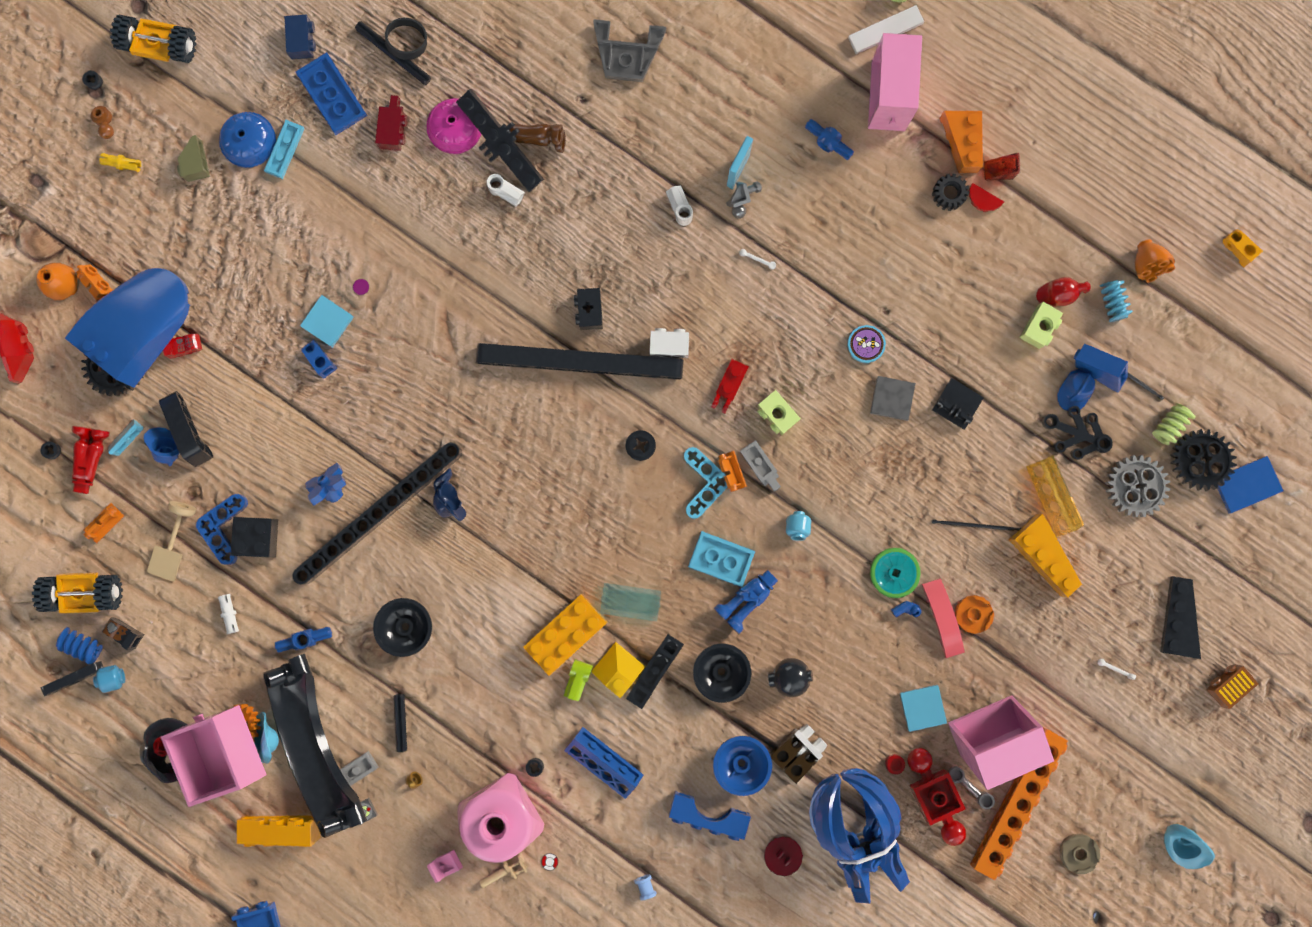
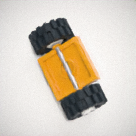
M120 14L116 15L113 19L114 22L111 23L112 29L110 28V32H112V35H110V39H113L111 43L118 50L169 62L171 58L174 61L190 63L195 56L194 52H196L195 46L197 43L195 42V32L191 28L142 18L138 22L135 17Z
M98 573L58 574L56 577H38L34 582L35 585H33L34 591H32V595H34V598H32V602H35L33 606L36 607L35 610L38 612H56L59 610V613H88L101 610H117L122 602L120 599L123 597L121 595V592H123V588H121L122 582H120L121 579L118 578V575L98 576Z

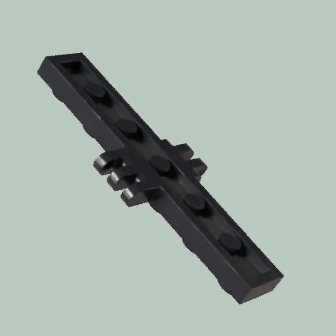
M469 89L456 101L458 106L486 139L479 146V149L482 151L486 147L488 148L483 153L485 157L491 153L493 154L488 159L490 163L500 156L528 192H531L545 180L515 144L517 140L515 136L520 130L516 128L512 132L510 131L515 126L513 122L507 126L506 124L501 126L472 89Z

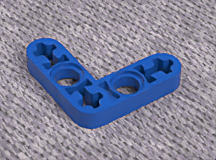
M241 494L231 495L200 517L196 522L198 532L218 561L224 565L234 564L238 556L230 555L231 560H225L226 554L224 551H218V549L223 548L226 553H231V543L220 527L247 507L248 500ZM235 499L242 500L240 502V507L234 506L231 509L228 507L236 503ZM221 508L227 512L224 519H220L217 516ZM204 521L210 522L208 525L209 529L203 528ZM219 535L222 539L219 546H215L212 542L213 537Z

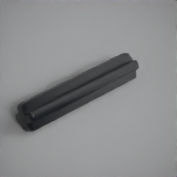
M396 694L393 696L396 752H406L405 695Z

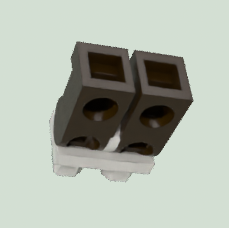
M805 724L799 730L795 729L781 744L769 752L771 759L795 784L823 757L821 753L827 747V744L820 737L813 744L808 741V738L815 732L808 724Z

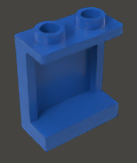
M267 901L257 903L256 907L250 909L248 906L241 907L231 917L232 921L236 920L237 927H281L275 902L268 903Z

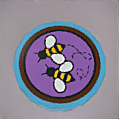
M870 325L859 326L853 330L847 342L852 358L866 364L879 359L884 353L886 346L885 337L882 332Z

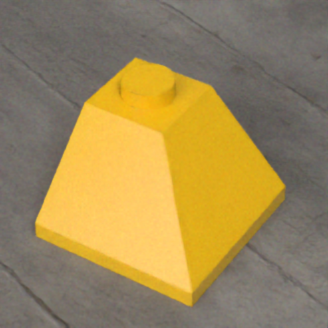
M615 642L591 672L609 690L621 698L645 668V665Z

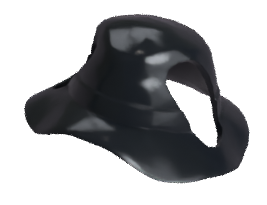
M163 718L148 726L144 732L143 743L139 751L141 762L162 783H173L178 780L171 762H165L167 756L157 755L153 749V744L157 738L188 725L174 718Z

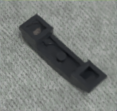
M667 634L626 699L640 709H643L669 666L684 646V643Z

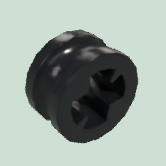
M90 70L83 74L82 81L91 90H98L102 86L103 80L95 71ZM93 77L96 81L92 83L90 78Z
M48 441L41 446L40 452L43 457L53 460L60 456L61 448L58 444ZM48 447L53 448V454L49 453Z
M532 758L526 764V772L532 777L539 776L544 770V763L539 758ZM534 763H537L540 771L532 772L530 764L534 765Z

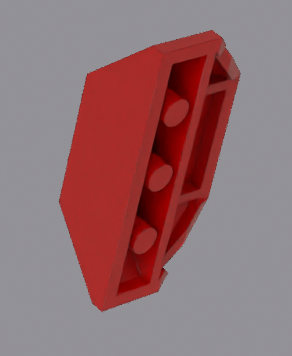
M0 312V356L7 371L9 381L19 384L23 382L34 360V348L28 340L27 327L22 322Z

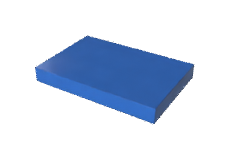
M1268 456L1234 469L1235 473L1228 475L1231 479L1224 481L1225 485L1221 487L1218 485L1217 488L1228 514L1284 491Z

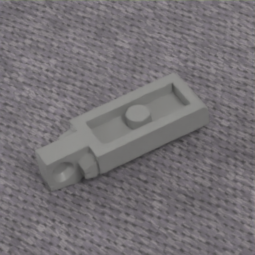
M756 440L740 450V453L764 486L768 484L773 492L781 487L776 480L779 477L777 470Z

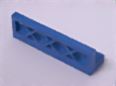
M584 727L580 729L564 750L624 799L631 794L644 776ZM572 747H577L581 753H578ZM589 759H591V760H593L594 762H596V765H593L592 763H590V762H589ZM604 771L611 774L612 777H608ZM620 784L625 785L628 790L623 789Z

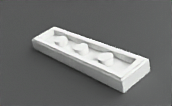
M917 5L849 35L848 39L855 54H858L878 45L883 33L902 34L922 25L924 20Z

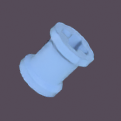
M650 874L634 880L635 884L638 885L641 901L653 898L657 894L653 890Z

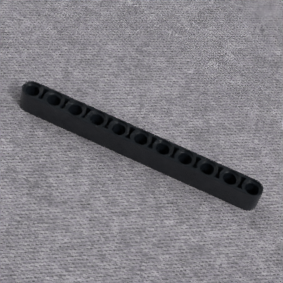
M478 343L476 351V364L675 380L683 378L684 360L679 358Z
M452 442L441 447L297 567L292 574L294 582L301 585L314 581L459 460L462 456L461 447ZM456 447V455L450 457L448 455L449 448ZM437 459L442 461V466L439 469L433 467V463ZM425 471L427 478L421 482L418 476L420 472ZM406 484H411L412 491L409 494L404 492ZM392 496L397 498L395 506L389 504V499ZM378 508L382 510V516L379 519L374 516V512ZM362 521L367 523L365 531H361L359 528ZM348 533L352 535V541L349 544L345 542V535ZM333 545L337 548L335 556L330 554V548ZM317 558L322 560V566L319 569L315 566ZM303 570L307 573L305 581L300 578V573Z

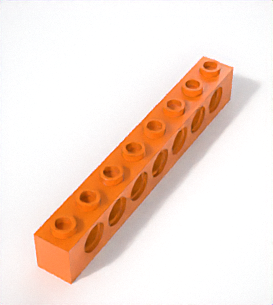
M1044 727L1043 730L1051 748L1054 762L1042 766V771L1038 774L1033 770L1013 780L970 863L975 870L993 880L1001 876L1006 859L1011 857L1015 842H1018L1022 836L1021 830L1023 826L1030 821V813L1033 807L1038 805L1042 790L1047 788L1051 773L1058 767L1057 761L1059 757L1067 750L1068 740ZM1033 782V788L1027 791V783ZM1023 799L1024 805L1021 808H1017V802ZM1010 817H1015L1013 825H1008ZM1002 834H1005V835H1006L1005 841L1002 842V843H999V841H998L999 837H1000ZM997 852V857L994 860H989L990 854Z

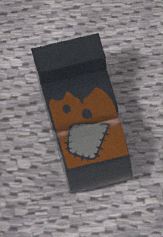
M114 617L109 619L102 630L105 635L113 638L126 650L136 649L145 635Z

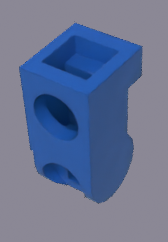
M315 340L301 348L314 370L322 378L325 379L338 369Z

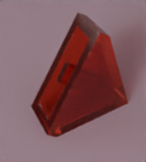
M1019 153L984 161V178L986 181L1013 180L1020 173Z

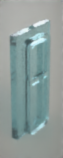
M604 583L600 614L657 621L661 591Z

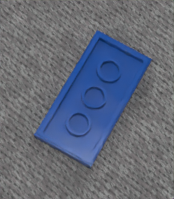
M327 52L296 71L297 76L335 135L367 117L366 112Z

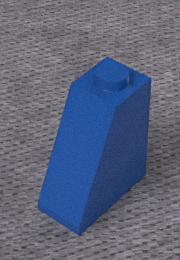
M1085 343L1074 355L1076 368L1085 373L1092 374L1095 380L1119 393L1128 378V361Z

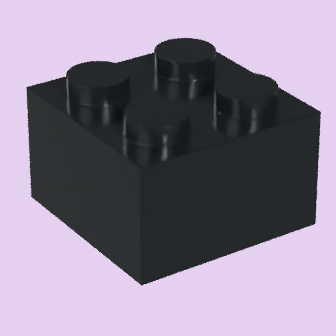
M233 517L231 556L276 557L279 519Z

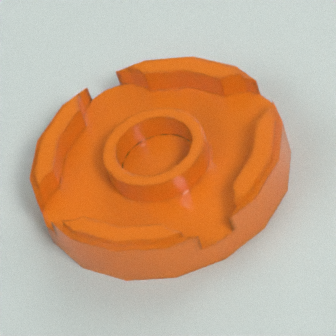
M977 595L966 596L961 599L956 605L954 612L958 626L965 632L978 634L989 629L994 619V611L990 602L984 597Z

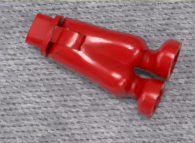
M72 426V432L79 436V440L74 443L73 492L89 494L90 486H93L97 466L104 450L103 441L109 437L110 432Z

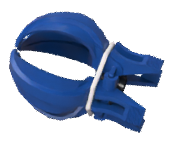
M850 768L843 770L840 775L862 797L866 813V825L863 831L855 834L848 832L844 827L840 802L841 778L838 774H831L824 778L815 788L809 810L810 824L817 835V840L821 847L838 859L837 864L844 871V877L848 888H851L855 902L870 904L869 872H876L878 866L881 867L900 892L910 883L899 857L900 847L896 840L901 829V812L894 797L880 779L865 770Z

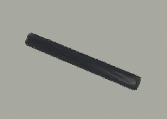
M359 21L356 24L355 29L423 85H428L431 81L430 75L411 60H403L393 56L386 47L385 39L365 23Z

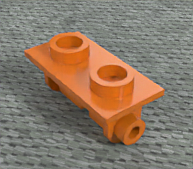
M91 264L77 266L79 269L76 272L77 278L86 288L92 285L88 291L96 301L113 291L108 282L100 276L97 269Z
M734 450L719 455L717 462H719L722 473L725 472L726 474L724 479L727 489H730V492H734L747 487Z
M110 503L84 529L85 533L83 535L87 539L92 538L95 543H98L124 515Z

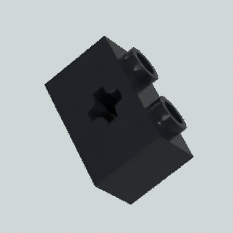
M600 288L577 289V295H574V305L578 306V314H575L576 325H579L580 330L603 329ZM588 305L591 308L590 313H586V310H584Z

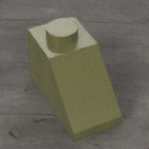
M194 135L178 157L179 165H177V171L180 177H183L188 182L210 177L203 142Z

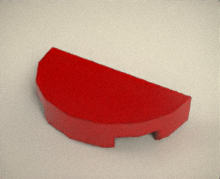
M974 183L970 185L969 197L971 204L977 210L983 212L999 209L1005 202Z

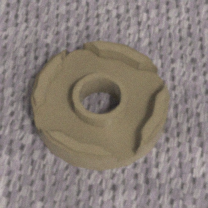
M1072 834L1061 844L1060 859L1068 870L1076 874H1087L1093 871L1097 863H1099L1100 849L1097 843L1089 836ZM1079 849H1083L1085 852L1084 857L1081 859H1077L1075 855Z

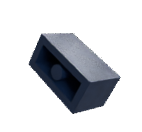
M307 14L284 16L286 53L291 60L314 58L313 51H316V44L312 33H315L314 22L310 20Z

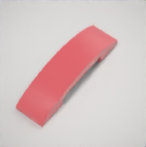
M937 579L922 584L938 628L945 658L965 653L959 626L942 580Z

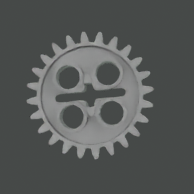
M1133 455L1130 456V460L1127 457L1123 458V463L1121 461L1116 462L1117 467L1111 468L1114 474H1107L1111 481L1105 482V484L1110 486V489H1107L1106 492H1111L1112 494L1108 497V500H1115L1112 506L1119 505L1118 512L1125 510L1126 516L1132 513L1133 517H1138V515L1146 517V513L1153 515V510L1160 511L1158 505H1165L1162 499L1169 498L1165 491L1171 490L1165 484L1170 483V481L1164 479L1168 473H1161L1164 467H1156L1158 461L1151 462V457L1144 459L1143 455H1139L1137 458ZM1144 471L1149 475L1147 480L1143 478ZM1125 474H1128L1130 477L1128 483L1124 481ZM1147 490H1150L1152 493L1151 499H1148L1146 496ZM1129 492L1133 495L1132 502H1129L1127 499Z

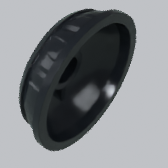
M398 598L391 600L383 605L375 616L373 623L374 637L381 649L390 655L397 657L414 655L421 651L430 640L432 634L430 614L421 603L413 599ZM404 623H407L409 625L408 630H404L402 628V625Z
M720 643L707 647L698 655L693 666V679L697 689L704 697L714 702L727 703L738 699L745 693L751 681L752 671L748 658L740 649L730 644ZM719 668L725 669V673L723 675L718 674Z

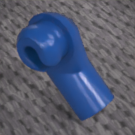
M904 601L891 609L896 618L903 613L918 617L921 614L920 606L909 601Z

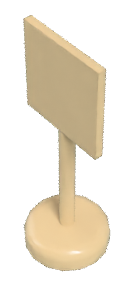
M170 501L168 504L169 511L177 514L167 549L155 545L147 573L174 582L183 555L172 551L182 516H193L196 513V508L186 503Z

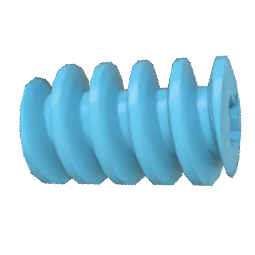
M1115 280L1099 285L1100 287H1105L1101 290V294H1108L1103 298V301H1109L1105 308L1111 309L1107 312V315L1114 316L1109 322L1128 318V315L1133 312L1132 310H1126L1131 303L1124 302L1129 297L1128 295H1122L1127 290L1126 288H1120V285L1125 283L1124 281Z

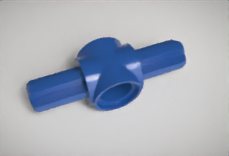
M813 119L807 122L805 128L818 138L817 144L821 149L828 153L834 150L846 160L851 158L854 151L841 142L842 135L835 128H823Z
M325 627L314 631L312 629L291 634L290 638L275 642V649L280 653L291 649L298 651L315 646L316 642L331 638L332 630L330 627ZM302 634L307 637L305 645L300 642Z

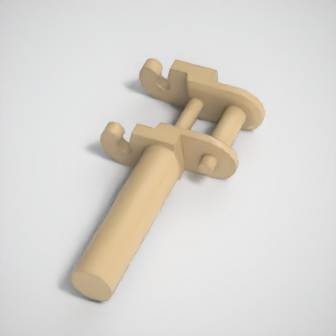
M519 853L517 855L519 860L512 865H508L504 861L503 868L480 881L481 887H487L508 874V872H511L510 876L514 877V879H517L516 875L523 871L527 873L526 868L528 867L524 865L525 860L522 854ZM520 864L521 868L514 872L513 867Z

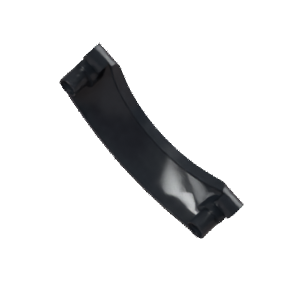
M301 654L289 659V663L264 672L263 679L278 734L295 781L321 836L327 838L347 828L362 824L367 821L358 795L343 776L330 750L318 712L314 676L306 655Z

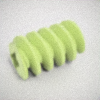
M1176 403V406H1172L1171 412H1168L1166 417L1162 419V424H1158L1157 429L1152 432L1153 436L1165 445H1170L1169 442L1176 443L1177 440L1174 436H1182L1178 430L1186 431V427L1183 424L1190 425L1191 422L1188 418H1196L1190 409L1182 404Z

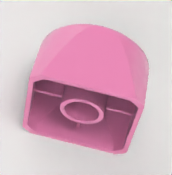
M505 774L459 802L458 824L464 844L474 856L487 862L498 863L511 859L523 851L543 832L544 822L514 774ZM493 817L500 818L504 823V828H495L491 824L490 819Z

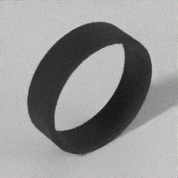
M398 18L388 24L385 30V44L393 56L403 60H412L421 56L426 50L427 32L420 22L412 18ZM409 26L417 29L423 35L424 43L414 51H401L390 44L388 35L397 27Z

